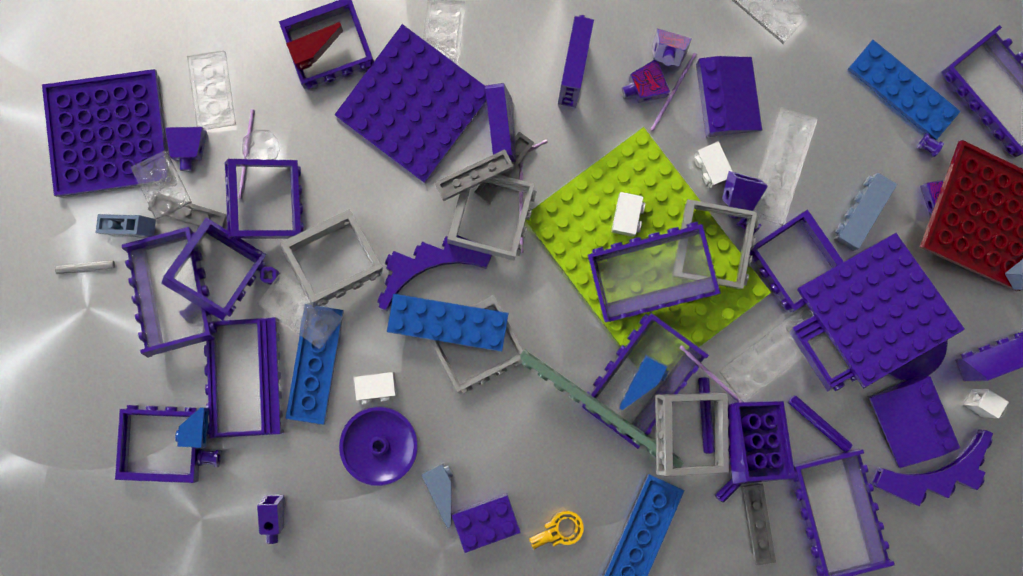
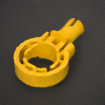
M561 511L553 516L550 523L544 525L547 530L530 537L529 542L533 543L531 544L533 550L549 542H552L553 547L559 544H574L583 534V522L576 513ZM570 514L575 517L574 519L568 517L574 523V532H578L577 536L572 540L569 539L573 538L574 534L564 537L559 532V523L561 520L567 519L566 516L560 518L561 515Z

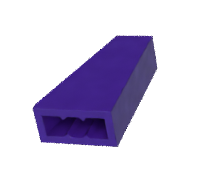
M504 83L485 85L493 155L505 149L511 162H516L512 97Z

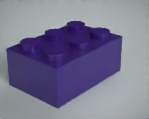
M507 493L452 513V518L465 553L521 533Z

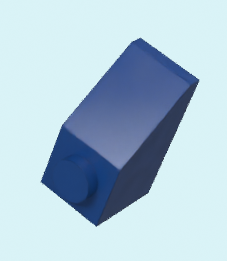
M208 407L199 408L179 426V430L175 434V441L178 442L177 447H206Z

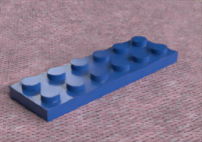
M874 40L867 45L848 68L852 74L925 134L928 133L934 140L941 136L961 112Z
M393 294L387 332L502 352L509 313Z
M305 304L285 419L325 425L344 310L321 306L313 308L312 305Z
M650 474L647 475L604 576H648L685 490Z

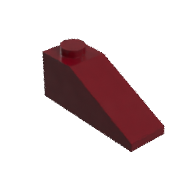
M340 22L286 43L297 69L304 70L310 68L343 32Z

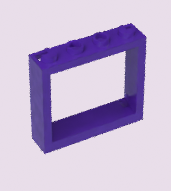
M337 0L279 21L285 41L288 43L293 41L290 34L292 31L348 11L351 13L366 57L306 78L304 70L297 69L294 63L300 83L304 89H314L318 84L333 82L342 75L344 77L350 76L359 69L367 70L373 64L374 60L352 0Z
M585 15L574 16L558 105L574 108L577 106L594 23L593 19L586 18Z
M227 159L224 162L228 239H289L304 231L303 222L300 221L303 206L299 199V196L302 194V186L299 184L298 178L301 176V167L298 166V160ZM236 167L290 168L293 230H239Z
M808 209L757 242L754 248L750 249L749 254L752 255V262H756L760 268V275L764 279L767 278L771 284L769 285L771 291L775 295L778 294L782 300L780 301L782 307L786 311L789 310V312L796 311L806 303L803 298L793 303L758 252L760 247L800 221L832 268L844 262Z
M206 217L167 270L161 284L223 321L226 316L231 317L235 311L236 306L234 304L236 301L241 302L245 296L246 291L244 289L246 286L251 287L255 281L256 276L254 274L256 271L260 272L265 266L264 259L267 254L242 239H228L227 230ZM206 234L254 262L224 308L175 279Z
M127 405V409H120L115 480L198 482L199 466L197 465V454L201 448L192 447L190 473L128 471L131 415L190 417L197 411V408L185 407V411H177V407H165V410H158V406H146V409H139V405Z

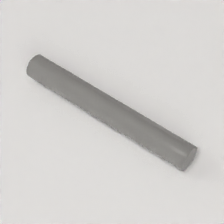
M112 260L56 266L55 272L56 274L109 269L115 268V262Z

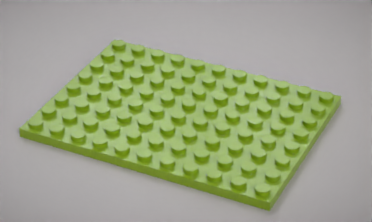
M644 127L532 209L530 219H525L526 223L620 347L627 345L630 341L627 339L634 329L637 331L641 326L639 321L645 314L649 315L651 312L700 347L771 293L753 268L747 266L746 274L749 275L747 285L743 289L719 286L721 294L611 322H604L588 254H591L592 250L596 248L610 249L612 244L622 242V245L629 244L630 239L641 237V240L649 238L648 235L660 232V235L668 233L667 230L679 227V230H681L686 201L688 199L700 201ZM620 192L642 196V202L645 203L644 212L639 215V221H642L640 232H636L634 237L611 232ZM694 209L691 223L698 222V225L702 224L704 226L717 279L736 282L741 257L740 251L710 212ZM701 235L689 237L682 272L711 277ZM679 240L598 261L607 302L611 303L692 282V280L672 277ZM654 321L628 358L638 370L645 355H648L666 364V370L668 371L678 363L685 353L680 349V346H684L686 350L690 346Z

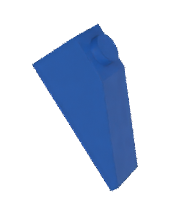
M645 355L619 405V409L624 410L657 386L660 380L664 382L669 372L666 370L667 365Z

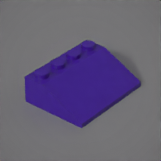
M714 56L699 58L696 63L706 138L762 131L752 57Z
M1023 331L1013 334L1014 338L1008 339V337L996 340L997 344L990 346V344L980 346L977 352L967 351L960 354L961 358L955 361L963 381H988L1022 368Z
M920 374L869 397L898 468L944 456L960 448L931 376Z
M784 401L737 402L729 404L728 438L730 444L728 451L733 484L795 479Z

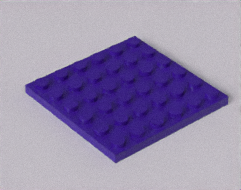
M402 24L334 115L426 183L486 103L485 85Z
M155 69L42 84L54 196H68L170 181L158 75Z
M897 233L885 238L797 289L863 389L965 330Z

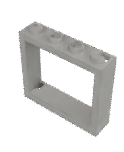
M498 175L486 182L526 193L511 252L457 238L470 189L459 195L447 243L515 261L516 255L520 256L523 246L519 244L520 238H525L527 227L524 226L525 219H530L532 211L529 208L530 201L534 202L537 191L533 190L535 185L533 183Z
M688 199L685 204L681 229L687 228L686 225L692 222L694 209L747 219L736 282L717 279L719 286L743 289L747 285L749 275L746 274L747 266L750 267L752 262V255H749L750 249L754 248L756 240L753 232L759 224V218L756 217L757 212ZM688 238L679 240L672 277L692 281L708 278L707 276L682 272Z
M350 209L280 242L281 250L313 308L326 305L329 302L328 300L334 297L340 298L346 294V291L352 288L356 290L362 287L364 282L368 280L374 281L382 274L383 267ZM350 224L373 266L315 295L292 252Z
M494 295L471 306L482 309L493 306L495 311L503 312ZM508 321L506 332L518 355L462 384L459 383L439 342L430 340L457 392L461 391L464 394L473 389L471 385L477 382L481 385L490 380V375L496 373L498 376L506 372V367L513 364L516 367L522 363L520 354L523 352V349Z
M727 394L655 395L657 474L677 476L729 472V400ZM714 400L715 466L673 468L672 402Z

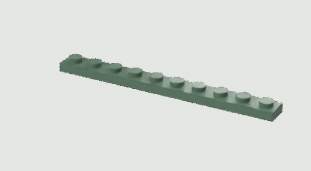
M523 350L520 358L526 368L530 370L534 368L545 381L549 379L554 382V387L559 391L563 392L565 390L570 393L569 397L575 402L579 403L581 401L584 403L588 411L593 414L595 412L600 414L604 422L609 425L611 423L616 425V429L625 436L629 434L633 437V442L639 446H646L648 448L647 451L656 457V440L644 434L639 428L527 350ZM673 453V466L681 468L684 464L683 461Z

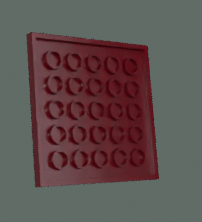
M964 140L958 141L920 248L1014 291H1021L1012 288L1005 273L1023 259V169Z

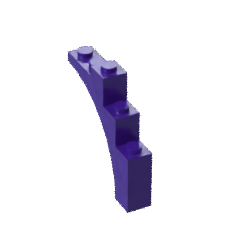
M457 235V238H461V239H465V240L471 241V240H469V239H466V238H464V237H461V236ZM445 236L442 244L444 250L425 242L417 245L413 254L416 256L415 259L393 251L392 255L389 254L385 261L386 269L393 273L387 276L385 281L386 290L384 293L381 292L378 298L379 308L388 311L392 304L393 294H398L407 283L429 269L450 264H467L487 269L492 255L448 244V236Z
M978 429L972 442L964 452L951 463L937 470L921 474H901L878 467L871 484L916 506H920L925 501L927 496L926 490L941 497L949 498L955 491L956 482L970 489L978 490L985 481L984 475L986 473L979 470V466H982L985 461L984 455L992 444L993 433Z

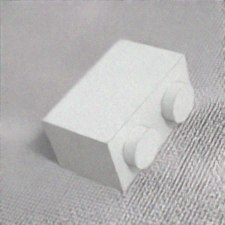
M719 141L698 150L695 153L696 157H694L698 168L701 167L704 173L702 177L705 184H709L710 188L726 182L728 172L732 171Z
M620 192L611 232L632 237L636 235V232H640L642 221H639V215L643 214L645 209L642 196Z
M394 372L354 377L356 400H362V404L373 402V398L381 397V401L393 400L392 396H397Z
M972 389L963 406L982 418L999 419L1005 414L1008 401L989 389Z

